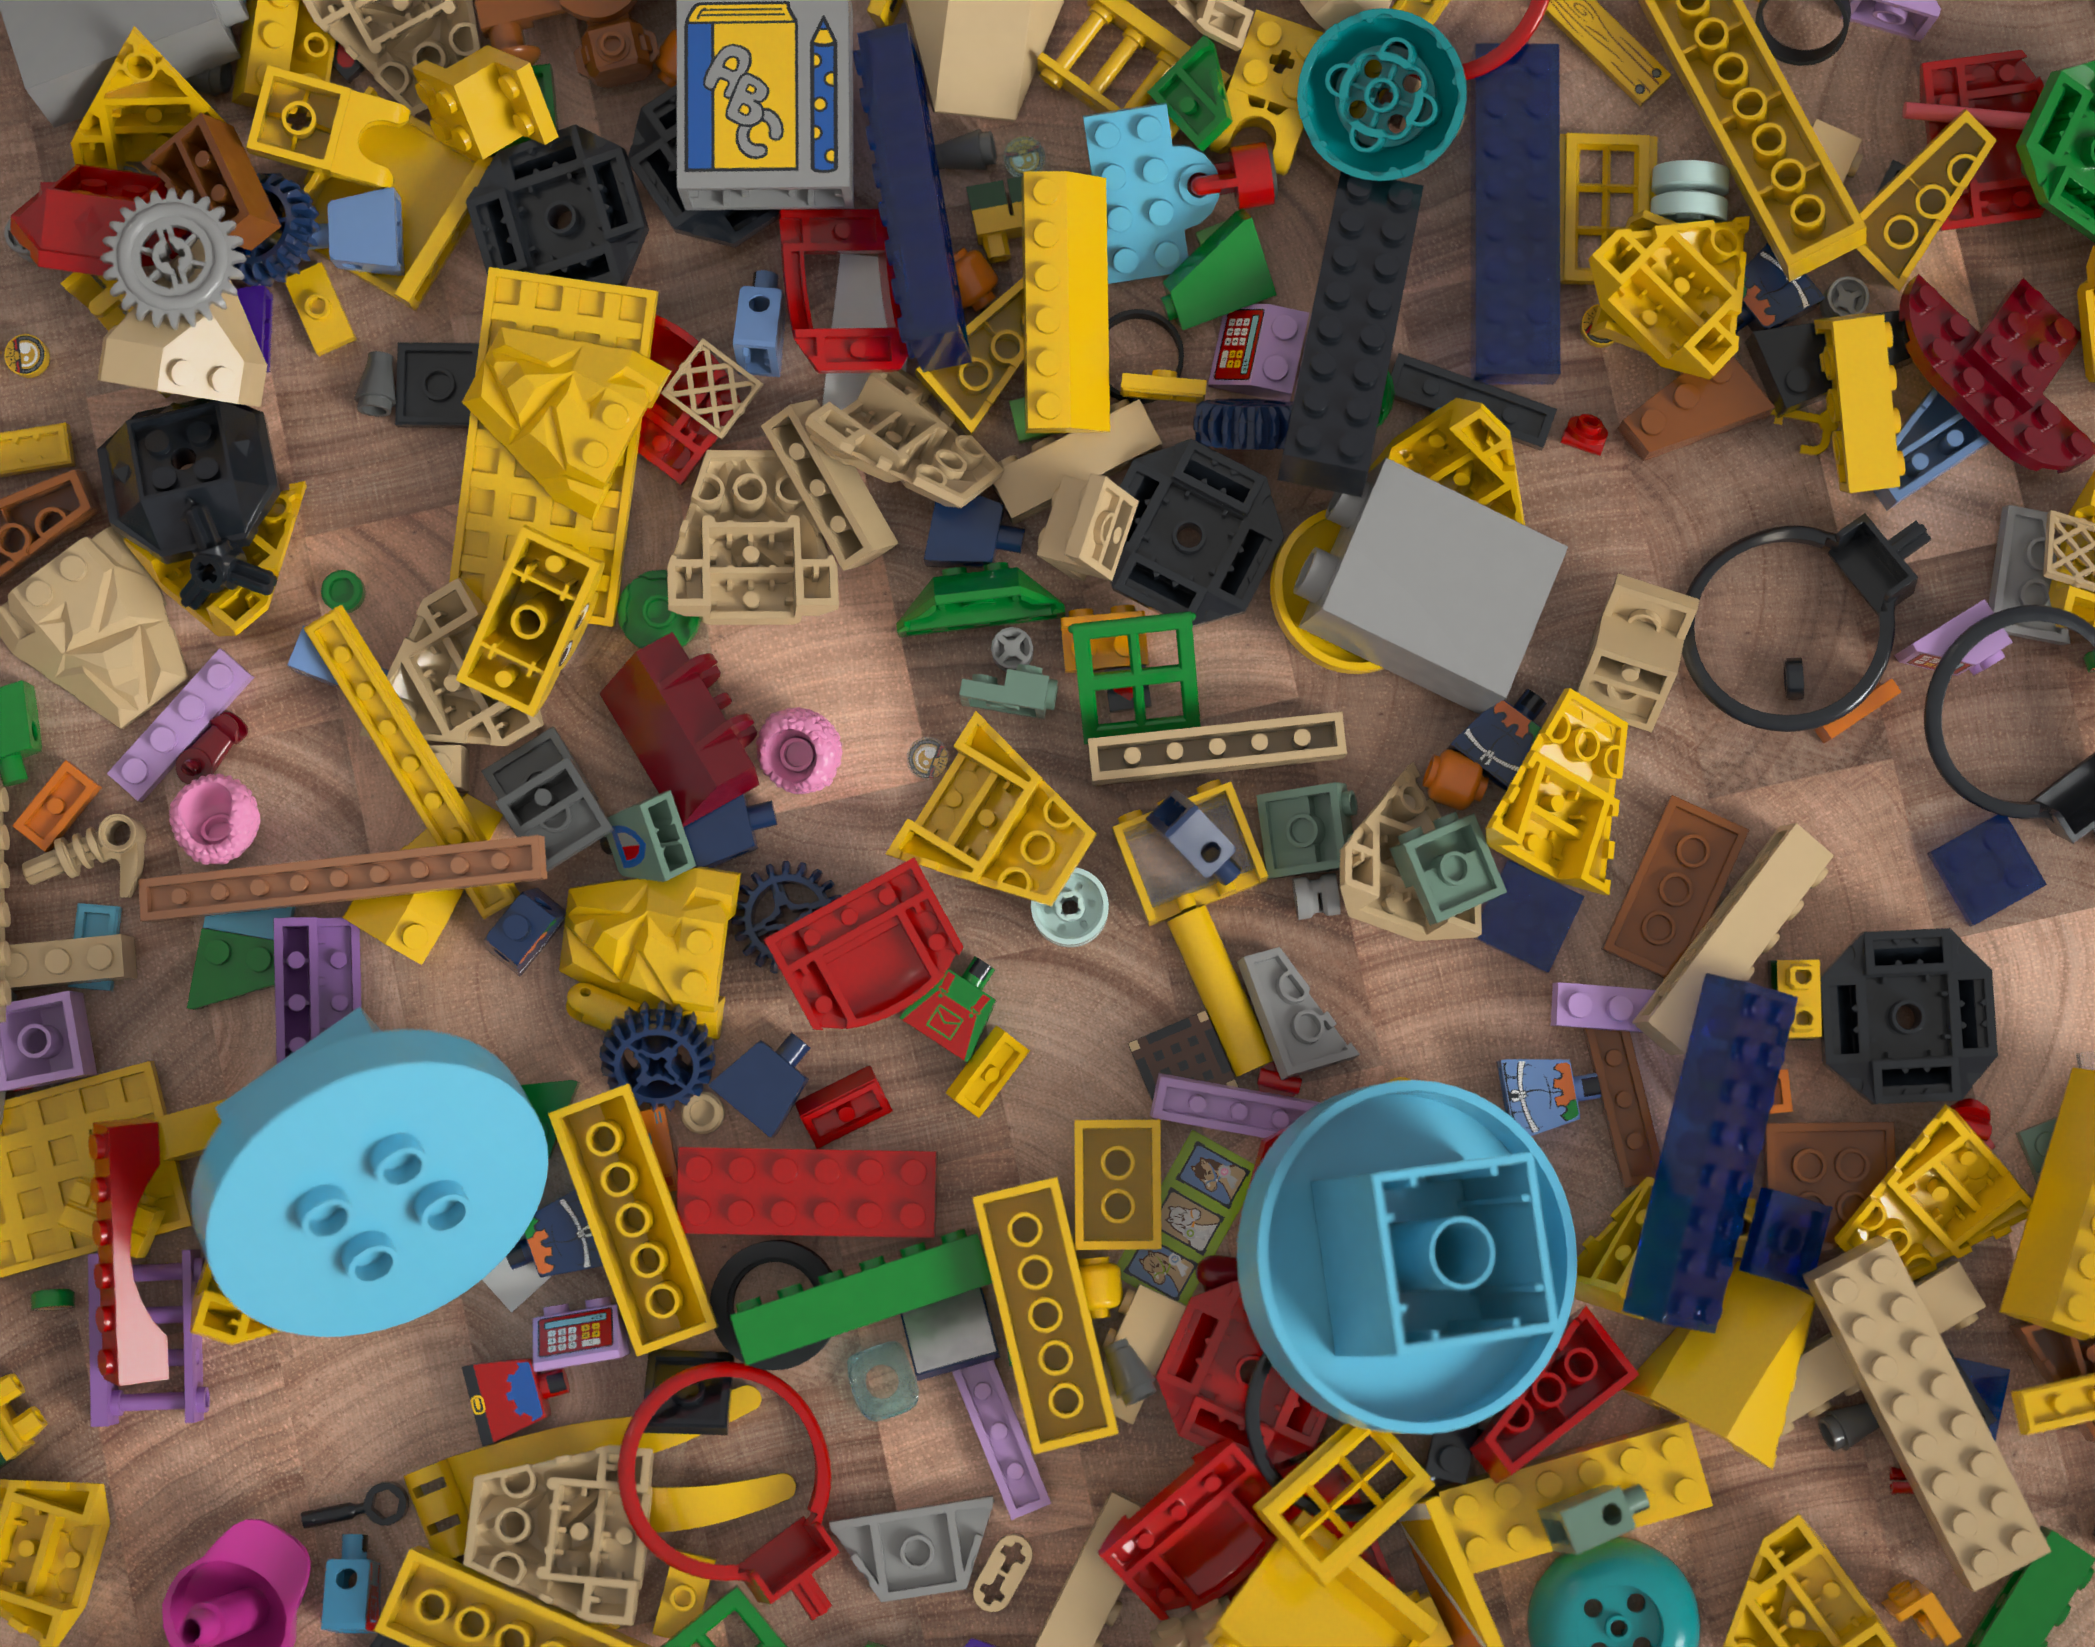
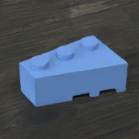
M1932 387L1901 427L1900 433L1896 434L1897 450L1903 452L1905 460V474L1900 476L1901 487L1873 490V492L1888 511L1991 442Z

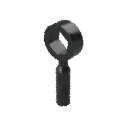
M384 1481L373 1486L367 1492L364 1503L353 1504L348 1502L301 1512L302 1525L306 1529L328 1523L351 1520L356 1515L364 1513L372 1522L378 1525H391L400 1521L406 1515L409 1508V1497L406 1490L400 1484L393 1481ZM385 1490H390L399 1498L397 1513L388 1517H384L374 1508L377 1493Z

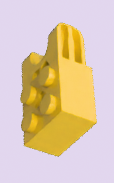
M1256 9L1226 92L1233 122L1210 144V151L1219 154L1226 153L1233 139L1240 131L1248 127L1262 128L1273 139V158L1276 173L1285 176L1289 172L1304 130L1297 102L1299 77L1308 53L1324 32ZM1284 64L1287 68L1281 74L1274 71L1275 65Z
M267 65L246 148L248 154L379 190L391 188L394 181L393 175L388 168L371 162L360 152L358 146L359 139L363 132L373 126L384 125L393 128L404 126L409 121L411 111L406 106L393 101ZM299 112L306 113V120L311 121L309 127H303L301 131L294 130L293 124L288 123L289 117L296 118Z

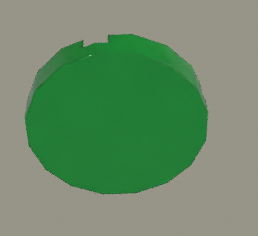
M666 570L647 571L639 575L622 591L617 606L618 622L626 638L639 649L671 632L674 633L680 645L684 647L696 635L701 622L699 616H683L668 610Z

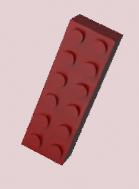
M678 1147L677 1215L684 1234L935 1238L938 1152Z

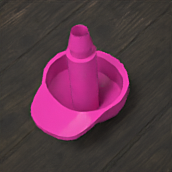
M246 1519L233 1525L218 1538L203 1557L179 1571L169 1585L162 1603V1625L169 1642V1647H293L297 1635L296 1613L304 1596L310 1575L311 1560L307 1549L295 1537L264 1519Z

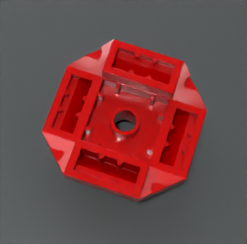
M76 164L56 182H40L39 192L10 215V232L20 245L30 251V257L38 267L103 276L106 270L113 267L111 264L103 263L100 259L103 254L113 251L112 248L103 243V238L117 236V233L111 229L109 223L111 221L124 223L125 218L121 214L120 209L125 207L135 212L137 210L134 201L135 197H140L148 204L151 203L150 195L152 190H156L163 200L166 199L168 189L164 186L165 182L157 175ZM173 228L175 237L181 238L184 241L192 235L190 231ZM158 232L150 237L144 247L154 249V246L160 240ZM165 232L164 234L166 237V241L172 253L170 254L171 260L175 258L176 255H178V253H175L170 243L168 233ZM141 254L142 267L155 265L152 257Z
M1239 1279L1190 1297L1156 1374V1378L1178 1436L1206 1449L1231 1438L1257 1467L1248 1445L1245 1430V1399L1249 1384L1241 1380L1240 1368L1248 1360L1258 1361L1263 1350L1251 1328L1242 1300ZM1272 1366L1262 1390L1259 1417L1267 1455L1274 1465L1314 1449L1329 1415L1303 1399Z

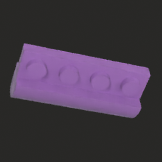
M273 918L277 1064L355 1009L361 1007L360 928L344 918Z

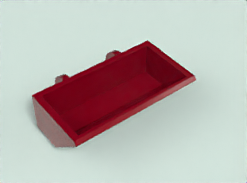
M671 632L636 651L599 694L658 793L671 790L682 825L685 827L760 785L755 766L744 749L756 738L757 730L752 725L755 723L754 720L747 713L736 715L726 720L721 710L732 702L727 692L712 697L708 688L721 675L719 668L715 665L718 661L714 655L705 653L689 659L676 636Z

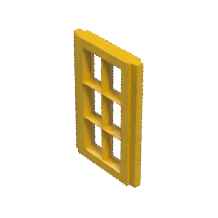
M1593 133L1557 134L1554 283L1595 285L1591 268H1578V235H1601L1602 245L1616 230L1625 229V227H1610V193H1633V215L1643 210L1650 212L1651 199L1656 196L1652 192L1653 167L1657 165L1658 136ZM1580 150L1603 151L1602 184L1579 183ZM1611 151H1634L1633 184H1611ZM1579 192H1602L1601 226H1579Z
M1346 1423L1258 1501L1253 1508L1310 1576L1322 1587H1325L1429 1492L1435 1484L1427 1472L1392 1433L1362 1429ZM1368 1435H1371L1386 1453L1363 1474H1360L1345 1456ZM1392 1459L1408 1478L1382 1500L1367 1481ZM1339 1463L1354 1482L1328 1504L1313 1485ZM1361 1488L1376 1507L1350 1529L1335 1510ZM1307 1492L1322 1511L1296 1533L1281 1514ZM1328 1517L1344 1536L1318 1558L1303 1539Z

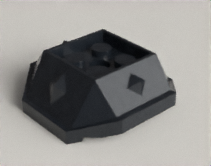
M677 84L641 107L628 159L632 170L675 233L736 248L779 219V211L785 209L685 210L677 190Z
M575 124L558 130L557 134L559 137L546 145L532 139L498 151L478 186L474 187L466 199L487 277L489 267L627 286L649 232V227L626 150ZM571 211L572 219L570 224L564 229H558L559 217L564 212Z
M200 398L182 403L173 402L169 406L137 412L129 420L125 421L97 449L109 522L113 530L134 544L149 551L152 556L166 565L194 558L192 551L198 546L185 517V510L198 504H205L210 511L220 538H229V540L236 542L242 548L250 546L258 532V526L270 512L281 493L264 412L246 405ZM187 464H193L188 469L180 470L183 466Z
M1193 439L1185 440L1174 444V446L1134 459L1119 487L1139 502L1113 581H1110L1113 591L1158 614L1191 611L1196 615L1195 620L1192 621L1193 628L1244 614L1284 538L1267 477ZM1186 528L1194 529L1199 533L1201 541L1195 547H1184L1177 540L1178 533Z
M1951 928L1862 932L1820 975L1823 1065L1872 1105L1963 1100L1975 1082L1998 1056L1992 969L1963 943L1962 939ZM1902 1005L1909 1007L1914 1013L1915 1020L1909 1029L1902 1028L1896 1019L1897 1011Z

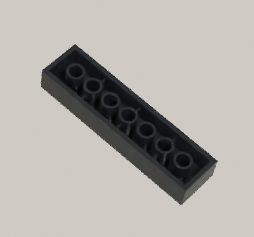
M1342 171L1340 172L1277 480L1362 497L1370 468L1423 185L1399 180L1372 181L1350 176Z

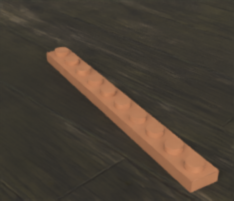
M541 835L138 879L140 921L149 923L547 879L545 838Z

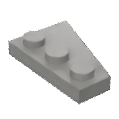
M2013 505L2002 507L1988 603L1993 613L2023 605L2051 606L2048 592L2052 579L2043 577L2046 522L2049 512ZM2053 552V562H2052V564L2057 561L2056 555H2055L2054 552ZM2023 622L2004 628L2006 633L2011 636L2063 646L2071 644L2068 629L2056 627L2054 623Z
M1280 947L1244 956L1237 961L1281 1080L1353 1060L1360 1055L1353 1044L1349 1043L1347 1045L1334 1027L1337 1023L1329 1012L1323 1013L1311 997L1309 985Z

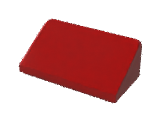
M866 1066L795 1103L798 1114L817 1149L893 1112L871 1066Z

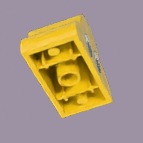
M527 525L522 526L456 681L534 717L546 701L560 671L572 657L587 628L598 599L596 589L605 563Z

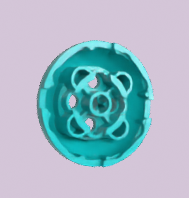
M1379 8L1365 10L1346 18L1338 24H1334L1313 45L1306 57L1299 77L1297 92L1298 111L1305 131L1311 141L1310 143L1322 158L1333 167L1360 179L1372 181L1396 180L1408 177L1427 168L1451 145L1459 131L1465 114L1467 103L1465 73L1461 60L1450 41L1440 30L1425 19L1396 9ZM1370 60H1377L1382 65V72L1377 78H1369L1365 73V66ZM1411 74H1415L1421 79V87L1414 93H1409L1404 88V80ZM1390 89L1389 92L1393 93V99L1390 103L1385 102L1382 104L1379 101V94L1382 90ZM1356 100H1362L1367 106L1366 114L1358 119L1352 117L1350 114L1351 104ZM1397 114L1402 115L1406 121V126L1400 133L1392 132L1388 125L1390 118Z
M1616 1537L1580 1554L1561 1553L1554 1559V1562L1548 1567L1541 1579L1537 1581L1533 1589L1528 1608L1527 1628L1531 1647H1591L1597 1642H1602L1607 1647H1633L1634 1641L1639 1637L1647 1638L1650 1641L1651 1647H1699L1701 1619L1695 1593L1683 1572L1671 1559L1646 1543L1635 1539ZM1635 1593L1641 1594L1645 1600L1643 1609L1638 1612H1632L1627 1606L1628 1597ZM1589 1599H1597L1601 1602L1602 1610L1598 1616L1589 1617L1585 1614L1584 1605ZM1616 1620H1622L1625 1623V1629H1620V1635H1614L1610 1630L1611 1624Z

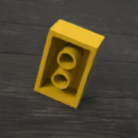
M1160 1119L1074 1120L1075 1250L1162 1249Z

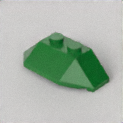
M1007 562L986 564L983 566L984 571L967 573L966 567H954L942 570V576L931 579L896 623L898 636L901 638L1054 620L1065 617V606L1063 602L1018 567L1009 568Z

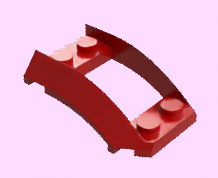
M785 209L779 211L783 279L792 334L795 342L817 373L895 372L901 370L909 351L919 336V327H916L909 289L906 244L903 242V209ZM804 254H878L880 285L887 328L814 329L807 293Z

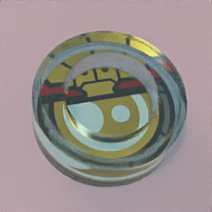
M1028 136L1017 137L1010 141L1004 151V165L1007 172L1015 178L1023 176L1024 171H1042L1045 166V152L1042 145L1036 139Z

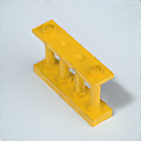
M1087 0L1091 14L1058 58L1053 60L1044 52H1041L1038 56L1037 64L1038 70L1041 72L1040 78L1057 91L1062 87L1097 113L1121 110L1119 106L1102 94L1137 48L1142 49L1145 46L1157 55L1155 58L1157 63L1122 109L1146 106L1152 98L1147 91L1191 47L1126 0ZM1111 22L1124 31L1122 33L1124 39L1088 85L1069 70L1104 24L1109 25ZM1221 69L1225 90L1227 92V89L1231 81V75H1229L1227 72ZM1169 117L1171 138L1173 139L1180 128Z

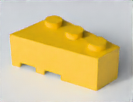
M1647 1176L1610 1214L1613 1221L1596 1238L1590 1235L1582 1243L1585 1250L1577 1257V1279L1574 1297L1577 1300L1640 1320L1644 1319L1703 1215L1702 1210L1681 1185Z

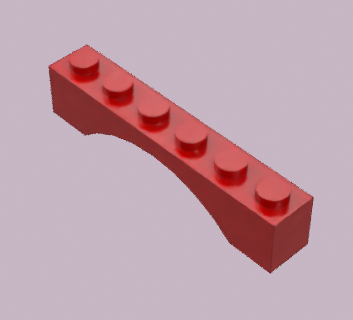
M144 1117L93 1122V1134L89 1136L88 1149L90 1157L94 1160L95 1177L90 1182V1193L93 1202L96 1203L97 1220L92 1225V1237L95 1245L98 1247L99 1263L94 1267V1281L96 1287L100 1290L101 1305L96 1309V1324L99 1332L102 1333V1349L99 1350L97 1357L98 1368L101 1375L104 1376V1380L117 1386L169 1379L167 1335L156 1325L141 1301L133 1278L130 1256L131 1233L137 1206L148 1182L160 1166L158 1121Z

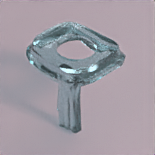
M885 1342L855 1353L848 1358L847 1374L851 1392L860 1413L868 1421L880 1422L910 1411L919 1400L918 1384L905 1350L899 1342ZM882 1364L893 1368L899 1379L896 1392L892 1396L883 1399L874 1397L866 1387L868 1372L876 1365Z

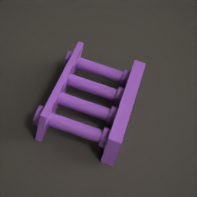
M200 1249L182 1250V1263L132 1265L135 1282L182 1280L183 1306L145 1307L156 1324L183 1323L184 1349H168V1365L184 1366L185 1392L124 1394L123 1390H118L117 1385L104 1380V1376L101 1375L97 1357L99 1350L102 1349V1333L99 1332L96 1324V1309L101 1306L100 1290L96 1287L94 1281V1267L99 1263L98 1253L88 1254L91 1427L118 1424L119 1416H122L124 1411L185 1409V1423H195L204 1420V1412L209 1411L210 1393L208 1387H203L202 1336L190 1333L192 1300L205 1258H201Z

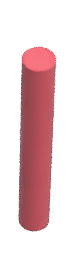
M1905 102L1902 112L1903 119L1950 123L1966 109L1982 126L2019 130L2024 129L2031 113Z

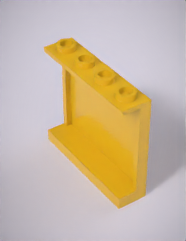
M368 86L364 92L365 94L382 98L371 86ZM410 115L408 123L400 128L384 125L368 128L362 133L358 145L360 152L368 160L388 168L394 177L392 187L400 195L402 204L405 275L396 276L347 271L416 311L469 227L471 218L466 199L474 187L478 186L493 159L489 156L485 159H480L467 152H462L448 143L441 142L433 133L431 126ZM310 170L304 179L305 188L303 189L313 199L311 205L316 207V210L320 213L314 220L317 223H328V202L379 190ZM284 209V212H283V214H282V218H283V217H286L285 209ZM329 248L312 249L330 260Z
M1303 1510L1289 1524L1297 1533L1313 1517ZM1321 1524L1303 1539L1318 1558L1339 1540ZM1277 1538L1204 1639L1213 1647H1418L1419 1644L1432 1635L1439 1623L1359 1556L1325 1587H1322Z

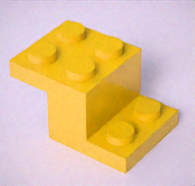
M486 45L448 68H443L427 60L412 67L418 82L415 84L416 92L421 101L428 106L432 116L430 121L431 129L435 136L443 143H448L462 152L485 159L522 136L544 145L559 137L532 66L528 61Z

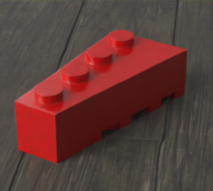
M1586 1305L1569 1316L1556 1350L1536 1380L1518 1398L1496 1413L1471 1446L1470 1451L1495 1484L1512 1476L1639 1376V1373Z

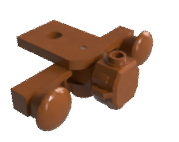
M638 0L474 1L481 30L485 38H489L491 47L528 61L531 66L541 56V49L539 47L526 45L523 30L535 27L533 20L568 13L577 19L585 21L588 27L580 39L581 44L575 50L574 57L579 75L591 80L598 87L608 89L644 80L652 72L653 64L661 56L655 33L644 29L640 23L631 18Z

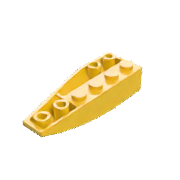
M247 0L246 7L249 19L244 21L239 46L242 58L237 60L231 103L252 108L257 107L267 65L330 82L336 39L328 32H324L314 22L303 0Z

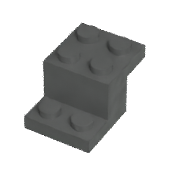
M555 727L549 728L481 771L499 799L496 801V804L517 837L544 836L547 872L615 830L598 804V796Z

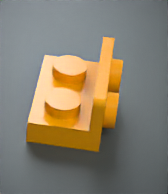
M1135 605L1110 607L1111 613L1094 615L1093 609L1090 608L1068 611L1069 617L1060 618L1065 673L1077 672L1073 634L1068 631L1070 625L1145 616V611H1136ZM1146 633L1139 634L1141 665L1146 664V666H1149ZM1127 635L1090 639L1093 671L1130 667Z
M1904 1580L1887 1591L1889 1598L1884 1600L1882 1605L1897 1621L1902 1622L1911 1616L1920 1631L1925 1633L1930 1640L1937 1637L1946 1646L1961 1638L1958 1630L1933 1592L1918 1580L1912 1583L1909 1580Z

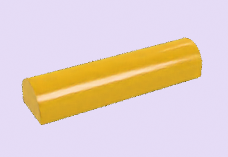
M1206 905L1195 908L1168 921V927L1235 1076L1238 1077L1274 1061L1263 1031Z

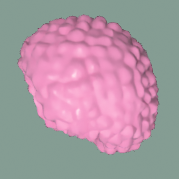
M801 707L786 708V710L771 713L770 717L765 720V724L761 727L759 737L756 739V745L758 746L757 759L760 762V769L763 770L766 776H769L770 780L778 788H783L786 792L793 794H808L821 791L824 787L831 785L833 782L832 778L836 776L837 768L841 765L842 743L839 741L840 735L835 730L834 725L821 714Z
M208 774L206 777L200 776L198 780H192L191 784L185 785L171 802L169 810V822L179 846L184 848L186 854L191 856L194 862L200 861L205 865L210 863L223 865L241 856L254 841L261 822L256 798L252 796V791L247 789L246 785L241 784L239 779L233 780L231 775Z

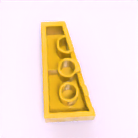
M1966 109L1956 116L1858 211L1866 225V244L1856 249L1898 292L1901 291L1936 233L1997 141Z
M1023 278L916 369L915 376L931 392L941 406L954 416V421L966 435L972 436L1024 361Z
M1870 313L1815 319L1816 335L1825 334L1826 341L1823 353L1819 355L1821 371L1825 372L1828 380H1832L1833 387L1828 390L1826 396L1827 410L1833 423L1838 422L1839 431H1833L1832 443L1840 491L1855 493L1901 487L1900 476L1905 474V460L1903 452L1897 450L1896 433L1901 431V418L1898 408H1893L1892 391L1897 388V375L1894 365H1889L1887 348H1891L1893 345L1891 324L1885 322L1883 314Z

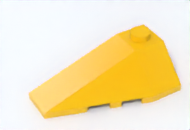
M465 793L461 796L462 800L486 839L490 840L503 814ZM426 828L413 841L400 850L438 845ZM464 888L352 900L342 918L422 965L447 924Z

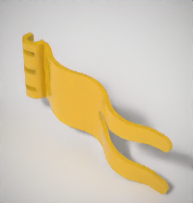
M743 1385L732 1390L729 1423L760 1406L762 1396L756 1387ZM633 1416L575 1423L516 1437L453 1455L404 1475L405 1484L431 1550L451 1559L465 1554L475 1476L526 1464L532 1465L554 1460L556 1457L564 1455L571 1456L607 1445L621 1446L625 1431ZM643 1433L638 1448L653 1449V1453H656L700 1435ZM779 1473L716 1485L687 1487L651 1486L653 1494L649 1523L656 1533L699 1528L729 1521L790 1499L795 1494L796 1482L790 1474ZM443 1477L446 1487L424 1495L421 1485ZM457 1514L460 1524L438 1532L436 1522Z

